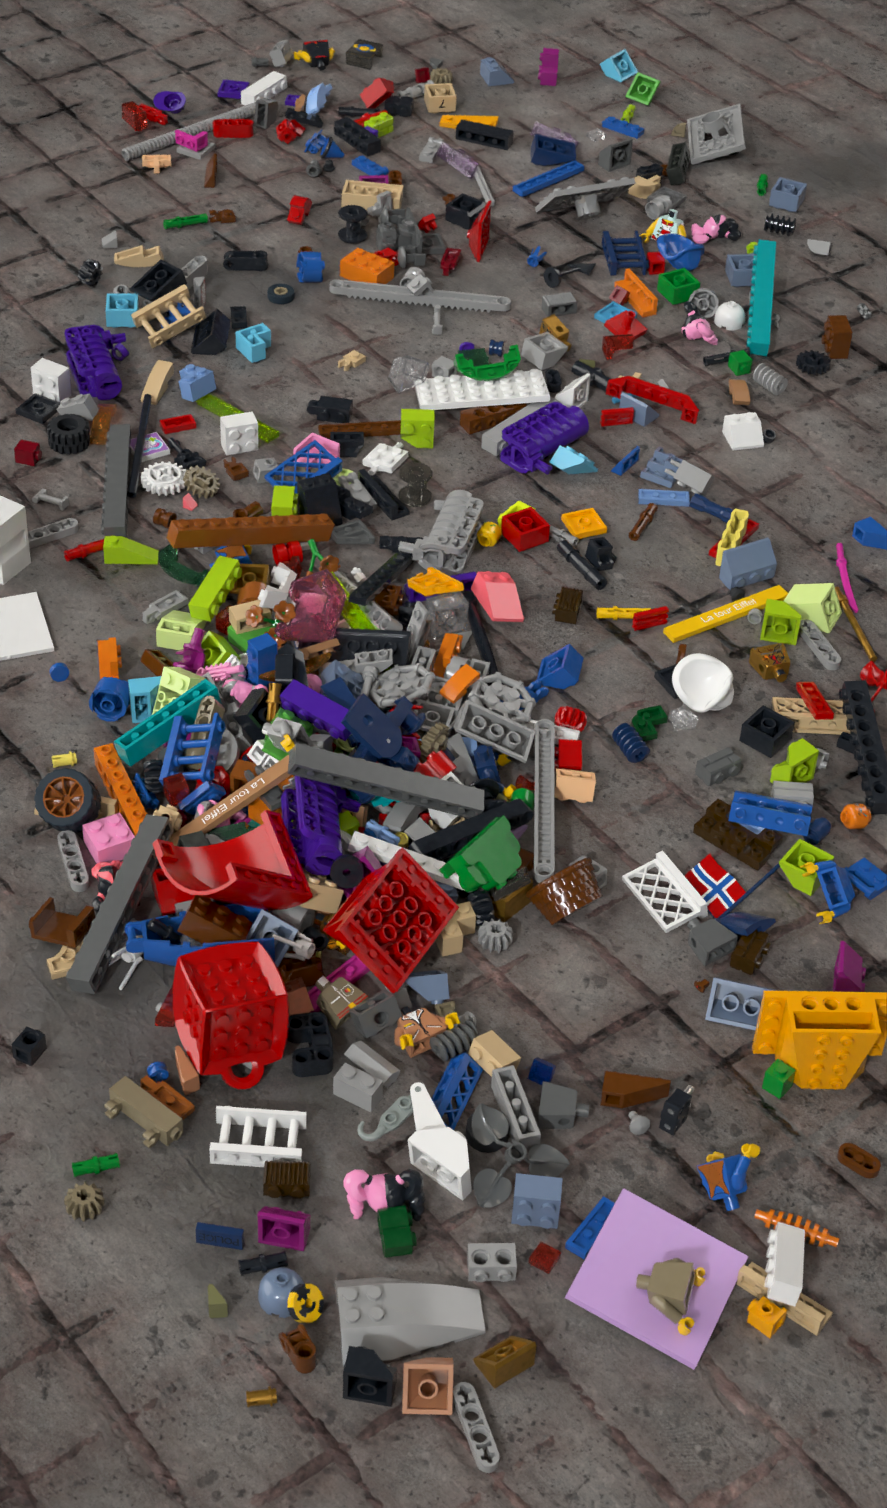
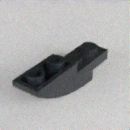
M337 485L341 515L349 520L354 518L362 519L374 513L373 506L351 497L349 490Z

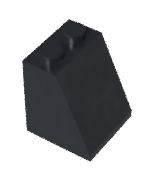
M329 473L297 481L298 515L327 514L335 524L334 527L343 525L337 485Z

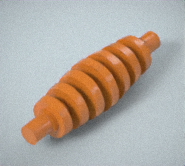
M770 1209L769 1212L756 1210L754 1218L764 1221L765 1227L768 1229L773 1224L775 1225V1230L777 1223L781 1222L804 1229L805 1240L809 1237L810 1245H814L816 1240L819 1241L818 1247H823L824 1244L834 1247L838 1245L840 1238L831 1236L828 1233L829 1229L824 1227L823 1232H820V1225L815 1223L814 1229L810 1228L811 1220L809 1219L806 1220L804 1226L801 1225L803 1217L798 1215L796 1222H792L794 1214L789 1213L787 1219H784L785 1212L779 1211L778 1216H775V1210Z

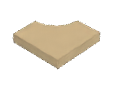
M83 940L77 948L63 945L58 954L47 959V966L52 980L66 976L67 971L73 965L76 953L79 952L83 944Z

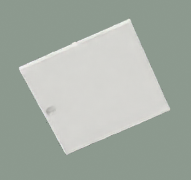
M37 592L0 598V661L53 652L54 646Z

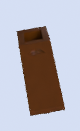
M605 1071L600 1105L626 1108L668 1097L671 1080Z

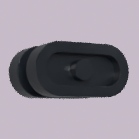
M657 163L641 166L636 170V177L641 176L647 180L655 175L661 176L663 174V167Z

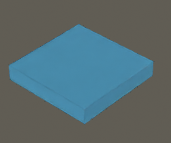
M611 302L596 312L594 318L605 323V321L625 310H633L616 302Z

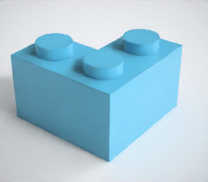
M264 323L236 331V348L251 363L266 359L265 348L271 347V330Z

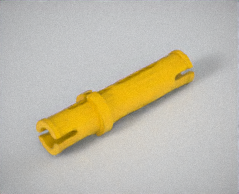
M597 607L596 616L597 619H633L634 613L650 610L651 608Z

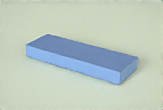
M639 489L638 504L654 503L656 505L689 507V492Z

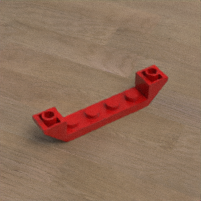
M632 376L610 379L607 382V395L620 399L622 392H627L682 411L681 420L695 425L697 423L699 409L688 395Z

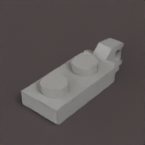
M175 590L149 604V608L142 612V621L149 624L154 622L155 619L159 620L171 611L178 610L189 604V599Z

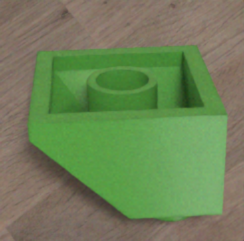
M637 72L625 97L649 106L661 81Z

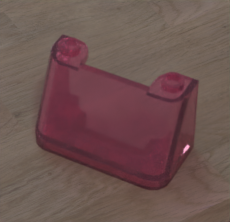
M328 569L292 581L289 597L296 604L294 609L296 617L291 619L288 625L285 622L278 623L274 631L276 635L284 641L322 643L332 640L346 600V594L342 586Z

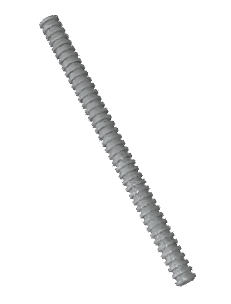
M256 102L178 130L195 136L202 131H212L213 121L216 119L249 118L255 115ZM175 130L148 141L146 140L123 148V158L129 161L155 150L157 151L176 144Z

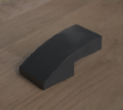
M231 306L232 329L247 328L246 306Z

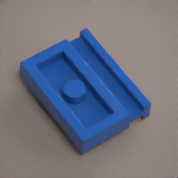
M207 780L180 801L178 805L182 811L185 809L186 812L195 815L197 807L201 802L211 799L218 802L227 793L223 786L213 782L210 784Z

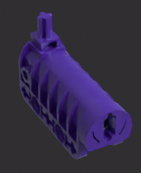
M98 325L67 328L64 331L65 341L69 348V351L66 352V357L79 393L83 395L90 394L92 398L97 397L99 400H109L117 396L121 391L122 381L109 350L113 348V344L126 342L125 333L111 335L109 330L104 331Z
M551 402L502 430V439L508 442L509 445L501 451L500 460L520 473L534 472L539 469L547 475L550 474L552 467L543 462V459L556 452L560 445L565 447L588 433L589 422L585 413L577 406L566 407L559 402Z
M295 776L296 790L287 788L281 795L282 819L293 847H296L295 852L299 862L304 864V869L314 875L330 874L333 861L338 856L343 855L339 813L342 808L358 813L361 804L358 801L347 798L346 791L341 789L340 786Z

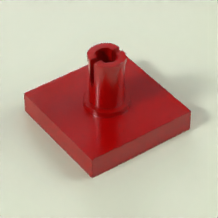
M625 310L605 321L604 324L625 345L647 332V328L635 318L636 314L633 311Z

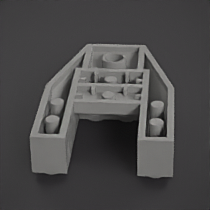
M418 646L411 665L421 663L424 668L432 672L436 650ZM472 658L470 667L479 672L480 676L483 677L489 674L490 662ZM436 676L429 689L430 693L426 697L422 696L411 702L413 705L423 706V709H411L416 715L420 713H425L426 715L425 722L419 730L429 732L432 726L441 722L450 728L448 731L450 732L454 728L458 711L465 701L468 700V694L471 692L473 684L467 688V694L453 704L440 694V690L449 679Z

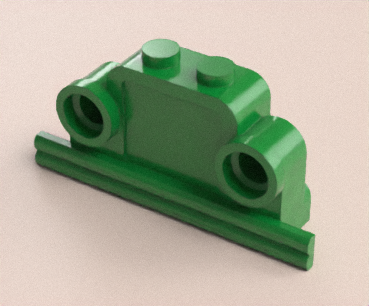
M503 815L493 819L440 868V872L444 877L448 879L456 872L459 876V884L466 892H473L480 886L487 891L494 887L499 890L507 884L506 879L509 880L518 873L516 870L522 863L521 857L518 854L520 844L511 832V826L506 817Z

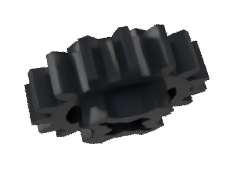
M805 350L804 353L800 352V355H797L796 366H798V369H802V372H807L808 375H816V373L822 375V372L827 373V370H829L831 360L828 359L829 356H824L825 353L820 354L819 351L811 350L808 352Z

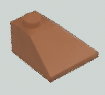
M427 1357L404 1362L402 1414L452 1415L453 1358Z

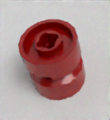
M298 540L287 542L286 545L280 543L272 546L276 566H278L279 562L287 566L289 562L296 564L303 561V553Z

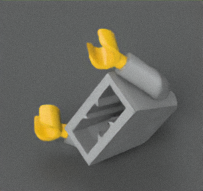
M277 717L272 724L265 723L262 728V733L269 736L272 744L287 753H290L296 743L308 746L312 744L303 725L297 722Z

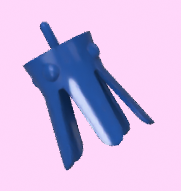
M540 246L536 248L534 253V249H532L531 255L527 259L528 264L532 267H536L546 255V252H543L538 256L541 249Z

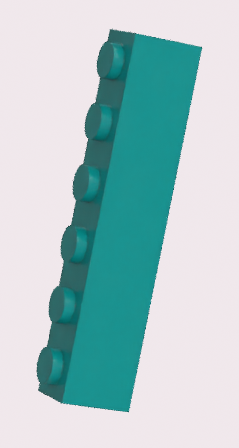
M207 679L202 680L116 739L114 744L119 758L131 767L169 741L174 716H182L188 725L195 723L200 702L204 697L213 696L222 704L217 687Z

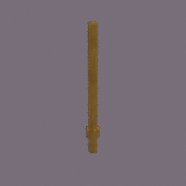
M835 587L840 607H842L870 661L875 662L877 657L849 607L847 597L842 594L839 587Z

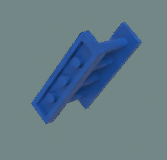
M214 713L212 723L188 725L182 716H174L159 778L166 791H174L175 783L181 780L200 779L202 783L207 780L210 784L212 783L222 735L226 728L225 722L218 713ZM210 731L208 739L186 741L189 733ZM206 747L204 755L182 757L183 751L186 748ZM202 763L201 771L178 773L179 767L183 764Z
M735 790L728 821L807 836L813 805Z

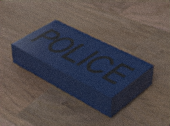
M197 1222L196 1243L243 1250L244 1229Z

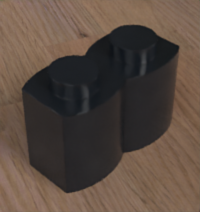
M391 95L385 101L384 110L391 116L409 117L413 112L414 99L407 96L400 98Z

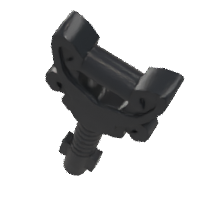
M172 437L169 438V447L171 449L174 448L178 453L177 458H174V463L183 466V469L186 470L191 466H206V460L199 456L198 452L192 453L189 449H182L181 443Z

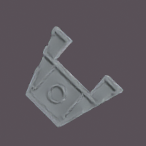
M456 733L447 740V748L456 758L452 761L457 766L453 774L463 785L469 786L479 779L460 733Z

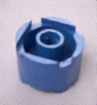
M300 252L297 256V267H299L297 277L299 282H322V270L325 269V262L321 260V252Z
M113 677L101 678L89 699L91 711L93 712L94 710L98 714V718L109 722L117 721L118 718L123 717L130 704L128 682Z

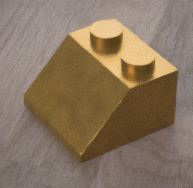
M240 564L242 569L241 577L237 579L230 593L238 594L240 587H244L248 582H262L266 584L265 587L267 585L270 586L269 565Z

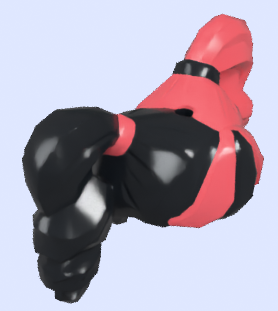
M123 861L100 862L91 869L92 876L98 880L99 893L92 902L96 913L99 912L100 904L104 901L108 888L112 885L116 872L120 869Z

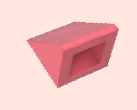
M189 493L183 497V508L193 511L198 506Z

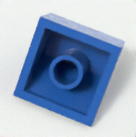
M568 644L542 659L537 681L539 680L542 683L541 686L559 689L574 686L579 681L584 658Z

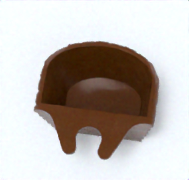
M590 857L584 858L550 876L526 893L527 898L532 901L533 905L535 904L551 925L594 903L603 896L595 878L596 875L593 872L595 869L591 864L592 859Z

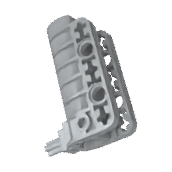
M465 490L450 492L429 536H424L423 540L417 539L415 544L400 541L398 550L412 553V560H419L420 566L426 570L429 567H433L450 576L464 573L478 541L476 534L482 525L479 519L483 512V501L473 498L472 494Z

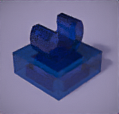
M536 1057L533 1060L527 1079L540 1085L543 1084V1081L551 1083L556 1065Z

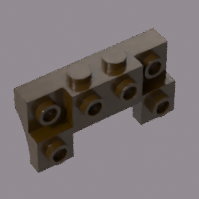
M717 799L706 809V814L694 824L693 833L759 871L775 848L782 842L783 836L767 828L757 835L736 822L728 821L731 806Z

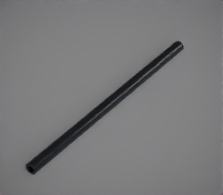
M145 394L143 399L128 489L129 498H135L137 494L152 401L150 394Z

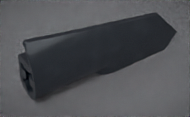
M289 643L281 647L275 657V683L282 684L280 695L293 679L309 687L304 653ZM282 703L279 704L278 710L280 709V707H281L282 709H284V708L282 707Z

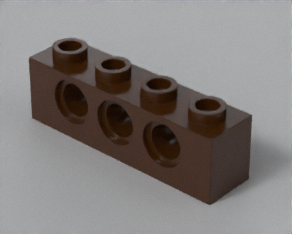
M526 404L481 406L460 411V425L469 435L487 430L526 407Z

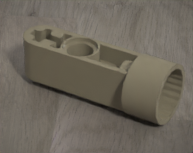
M213 696L204 697L200 702L195 724L212 723L214 713H218L221 719H223L224 707ZM210 731L192 732L190 740L208 739ZM206 747L187 748L185 756L204 755ZM202 763L184 764L186 767L196 771L202 767Z

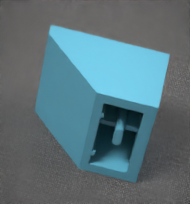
M161 676L128 680L132 723H141L152 715Z

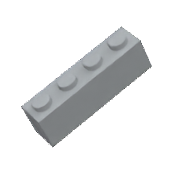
M512 1065L493 1069L491 1087L501 1113L508 1120V1132L512 1143L518 1142L523 1144L526 1148V1153H529L532 1146L540 1144L541 1133L515 1067Z

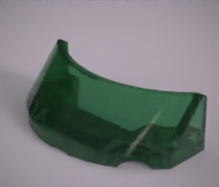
M171 544L158 552L159 564L163 571L170 577L199 588L209 572L208 570H203L201 573H197L178 563L177 548H173Z

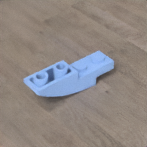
M321 83L310 90L306 100L307 114H316L324 107V104L327 102L326 96L333 89L331 84L325 86L324 83Z

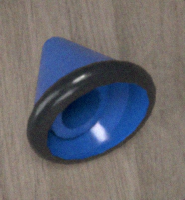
M330 136L321 150L320 157L322 159L343 158L344 153L332 136Z

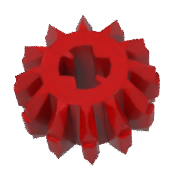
M568 706L560 707L554 718V723L557 726L579 730L580 732L584 730L587 723V715L584 711Z

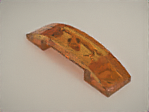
M99 403L97 406L99 411L92 423L90 444L106 445L107 432H109L112 416L115 415L117 405Z
M331 652L307 659V674H311L322 667L331 657ZM275 670L260 674L259 678L275 682Z

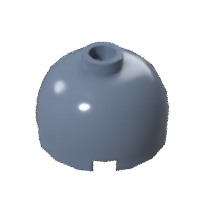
M279 1267L269 1271L264 1275L259 1284L258 1301L260 1307L269 1315L273 1313L281 1318L291 1316L288 1310L289 1293L298 1284H304L302 1277L289 1268Z

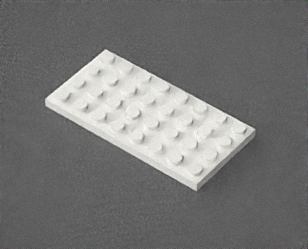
M531 369L530 371L516 370L503 378L490 381H480L459 375L414 379L420 409L441 410L550 401V394L542 371L538 369Z

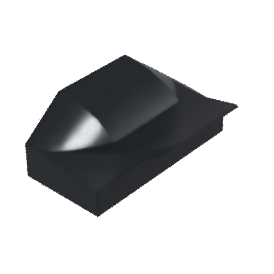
M330 432V440L340 444V457H356L359 450L364 446V432Z

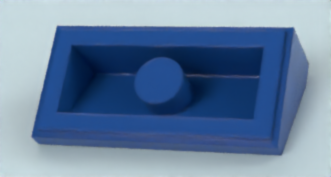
M637 446L611 472L620 476L639 460L640 447Z

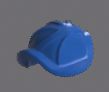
M674 233L663 234L657 238L659 252L674 268H685L688 271H692L698 267L700 258L705 251L704 245L695 244L692 240Z

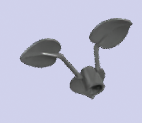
M480 1103L474 1111L471 1123L474 1138L485 1146L495 1141L496 1144L507 1147L504 1154L507 1163L499 1174L494 1169L487 1168L477 1173L474 1178L473 1190L477 1204L480 1207L492 1208L498 1206L509 1197L512 1184L509 1179L502 1176L511 1164H518L524 1159L527 1163H530V1175L557 1177L569 1166V1161L561 1152L546 1144L532 1146L529 1150L528 1158V1153H526V1148L523 1144L518 1142L511 1144V1142L506 1143L499 1140L506 1136L509 1128L507 1118L500 1111L483 1103Z

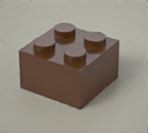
M828 315L827 322L824 323L825 334L822 335L825 353L828 354L829 359H848L853 332L847 316Z

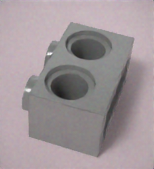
M468 1243V1281L507 1282L516 1280L517 1261L515 1243Z

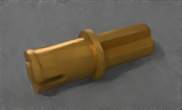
M269 683L268 700H266L268 703L266 720L268 722L272 721L278 712L279 704H281L280 692L282 684Z

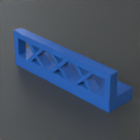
M466 1052L451 1058L431 1098L441 1118L444 1114L448 1115L449 1125L445 1124V1126L450 1127L452 1130L455 1129L483 1071ZM467 1066L474 1071L472 1077L468 1076ZM460 1081H463V1082H464V1087H465V1092H464V1093H461V1092H460V1087H459V1082H460ZM453 1097L456 1098V1109L452 1108L451 1099Z

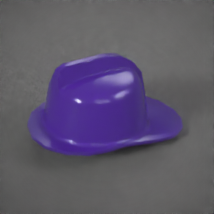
M162 91L155 95L153 101L156 108L177 114L184 110L186 97L181 92Z

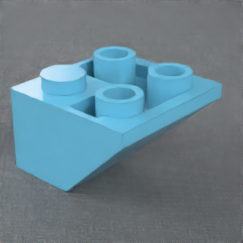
M560 445L550 461L552 465L567 474L598 471V468L593 466L595 462L569 446L564 448Z

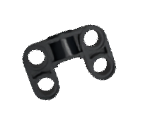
M320 1012L291 1015L289 1017L287 1040L295 1044L307 1042L309 1044V1047L296 1049L292 1053L293 1074L297 1077H311L331 1073L333 1070V1045L326 1015Z

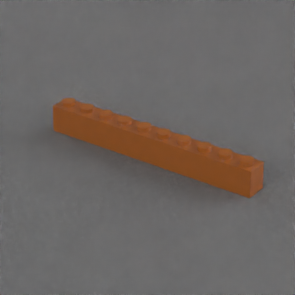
M327 514L171 520L166 538L173 548L280 544L295 540L301 543L308 542L311 539H314L315 542L329 541L335 524Z

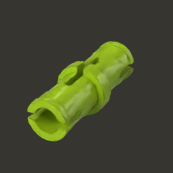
M630 104L624 110L621 121L629 123L636 110L634 105Z

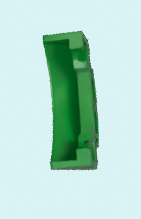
M518 345L509 346V352L503 355L504 362L474 367L473 360H466L463 353L455 354L454 365L460 373L471 379L490 381L510 374L520 363L521 357Z

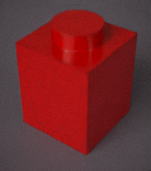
M647 252L646 260L649 261V268L647 269L649 275L664 273L665 259L661 253Z

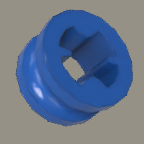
M154 1062L147 1068L149 1077L155 1082L165 1081L169 1076L164 1062Z

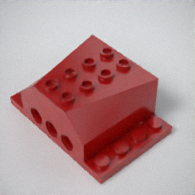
M401 848L388 864L364 876L322 931L349 948L393 994L400 989L456 913L459 906L404 848Z

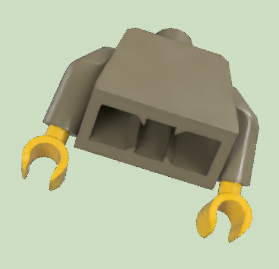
M674 1258L665 1262L655 1263L651 1276L638 1274L636 1288L647 1290L649 1303L674 1324L678 1323L679 1333L687 1336L691 1330L685 1325L692 1328L694 1320L690 1317L683 1318L682 1316L687 1313L693 1285L701 1286L705 1282V1279L702 1277L706 1273L702 1267H698L695 1270L693 1263Z

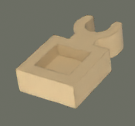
M353 350L338 361V368L344 366V371H348L351 366L356 368L366 362V356Z

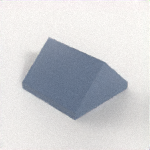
M622 392L619 408L633 407L634 422L645 427L659 417L660 414L649 405Z

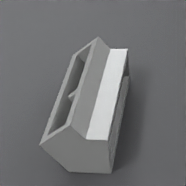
M364 1042L352 1043L344 1053L348 1059L366 1073L383 1080V1086L387 1089L392 1083L396 1082L400 1070Z

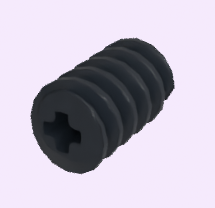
M773 213L770 217L767 214L764 231H768L770 228L771 233L775 230L776 234H778L781 230L782 235L786 232L787 236H790L791 233L793 235L796 218L791 222L790 217L786 221L785 216L779 219V215L774 218Z

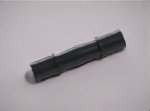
M567 540L559 542L557 551L566 561L571 563L584 576V579L589 581L597 590L605 588L607 579L598 569L580 555L579 550L575 549Z

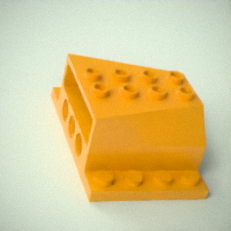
M764 990L752 1045L753 1054H775V1061L779 1059L796 1070L793 1083L801 1089H846L864 1072L868 1055L882 1056L887 1037V992Z

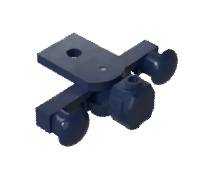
M364 693L359 695L341 721L361 742L352 757L363 758L374 763L378 761L386 766L398 767L413 772L419 763V759L407 747L401 746L402 734L399 727L401 725L404 728L403 733L405 735L415 733L424 724L426 719L425 713L416 715L411 710L413 704L403 696L394 701L397 706L393 711L384 714ZM364 717H365V718L368 720V722H369V725H368V726H367V725L364 723V721H363V718H364ZM349 789L359 797L358 802L360 804L368 803L376 797V795Z

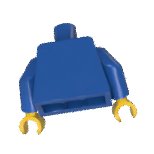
M832 860L815 864L807 862L800 866V868L804 867L807 869V872L802 874L803 877H807L815 871L817 872L830 911L816 914V917L823 916V922L819 924L830 923L833 918L841 916L851 909V900L855 897V892L845 868L839 867Z

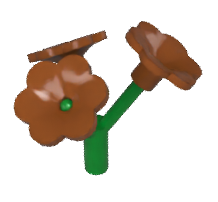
M311 539L308 541L313 554L310 568L306 573V577L297 578V581L303 585L313 587L318 583V581L312 579L316 557L321 561L319 572L324 574L323 580L329 578L332 573L337 572L341 565H338L339 559L337 557L328 555L324 558L319 553L315 540Z
M280 601L273 608L276 619L272 620L262 615L263 609L261 607L252 605L245 614L247 618L246 624L257 628L262 621L272 623L274 627L265 633H268L277 642V647H280L286 643L287 638L285 631L278 629V626L282 625V621L289 623L291 619L296 617L295 607L291 603L288 604L286 601Z

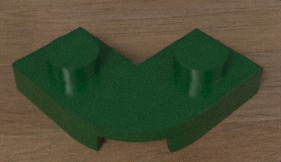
M661 705L648 707L637 711V715L632 718L631 726L636 729V732L639 733L643 741L657 739L658 736L654 725L667 723L668 717Z

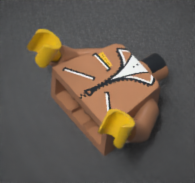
M408 1006L400 1009L403 1017L398 1019L394 1043L396 1046L401 1047L402 1050L406 1049L410 1058L431 1049L429 1043L431 1037L443 1034L447 1028H454V1024H460L458 1014L453 1012L445 1017L430 1013L425 1008L412 1012Z

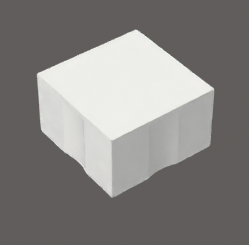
M0 495V584L4 585L31 563L25 506Z

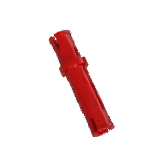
M104 539L85 545L80 544L73 549L65 550L64 557L68 562L80 557L85 558L89 554L103 550Z

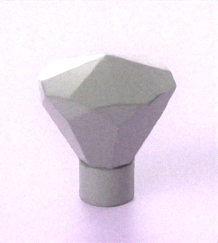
M636 1111L629 1113L628 1116L631 1119L629 1125L630 1132L635 1135L645 1133L650 1127V1120L646 1116L638 1115Z

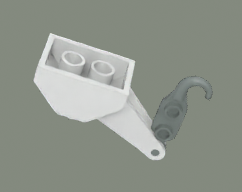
M414 1083L410 1088V1095L398 1098L381 1116L378 1127L373 1133H365L363 1131L365 1122H360L357 1129L358 1135L361 1139L372 1142L380 1139L384 1134L398 1129L414 1113L416 1131L408 1139L411 1164L462 1201L471 1193L467 1139L461 1132H455L450 1127L445 1126L423 1083Z

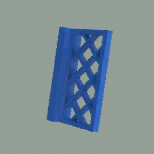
M314 440L264 475V479L273 487L274 485L296 486L295 493H297L296 476L311 478L329 473L333 478L342 472L343 461L339 457L335 458ZM316 447L319 450V454L309 453V450ZM299 457H307V463L297 462V459ZM309 458H319V463H309ZM321 458L329 459L331 462L322 464ZM294 466V472L284 471V468ZM296 467H306V472H296ZM308 467L318 468V471L316 473H309ZM282 475L281 481L273 480L271 477ZM284 476H294V481H283Z

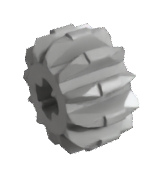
M491 919L490 922L484 921L478 929L479 944L482 945L483 949H489L490 953L493 950L500 953L501 949L507 951L508 946L513 941L512 928L509 927L508 922L502 923L501 919L498 921Z

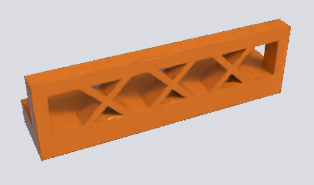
M630 268L625 269L624 280L615 281L614 287L618 285L630 292L628 302L643 318L656 315L658 298Z

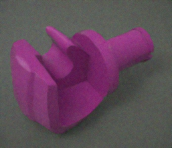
M194 628L190 643H184L183 649L176 652L178 655H183L184 658L182 661L174 662V667H181L196 674L200 667H204L205 650L202 649L201 644L206 633L205 630Z

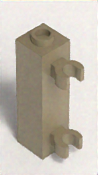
M124 1076L109 1088L110 1100L104 1105L107 1109L105 1115L113 1119L119 1111H122L146 1130L142 1136L146 1139L143 1141V1144L148 1148L153 1147L158 1140L168 1146L182 1136L183 1119L128 1077Z

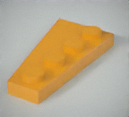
M442 115L440 127L456 129L461 119L496 127L499 116Z

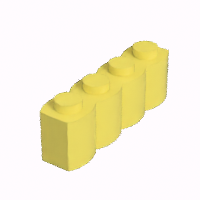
M740 509L732 511L726 530L722 534V540L718 543L717 566H721L724 550L741 545L742 538L747 529L748 511Z

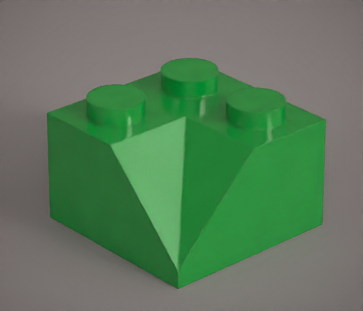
M685 268L659 274L657 290L672 305L689 301L690 295L700 288V282Z

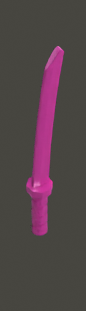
M837 543L838 559L836 560V565L839 567L849 607L857 613L858 607L848 578L847 560L844 558L843 544Z

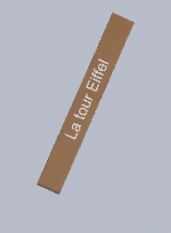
M289 755L171 835L169 842H173L174 846H177L179 836L202 831L205 835L291 776V774H288Z

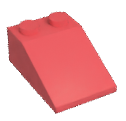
M477 572L471 590L491 620L523 622L524 617L516 584L511 576L506 572Z

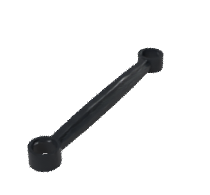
M464 591L460 593L458 605L461 609L466 610L482 661L490 662L488 675L495 674V672H498L488 637L476 609L477 598L473 592Z

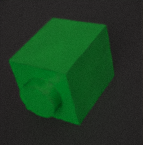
M744 350L731 352L729 354L728 367L736 376L751 373L752 359Z
M777 1059L765 1071L762 1088L778 1099H781L792 1087L796 1070Z

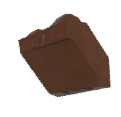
M293 950L286 952L296 954ZM315 951L312 957L305 961L284 957L279 967H277L284 983L302 977L305 987L315 985L322 976L326 978L323 972L322 960L320 957H316Z

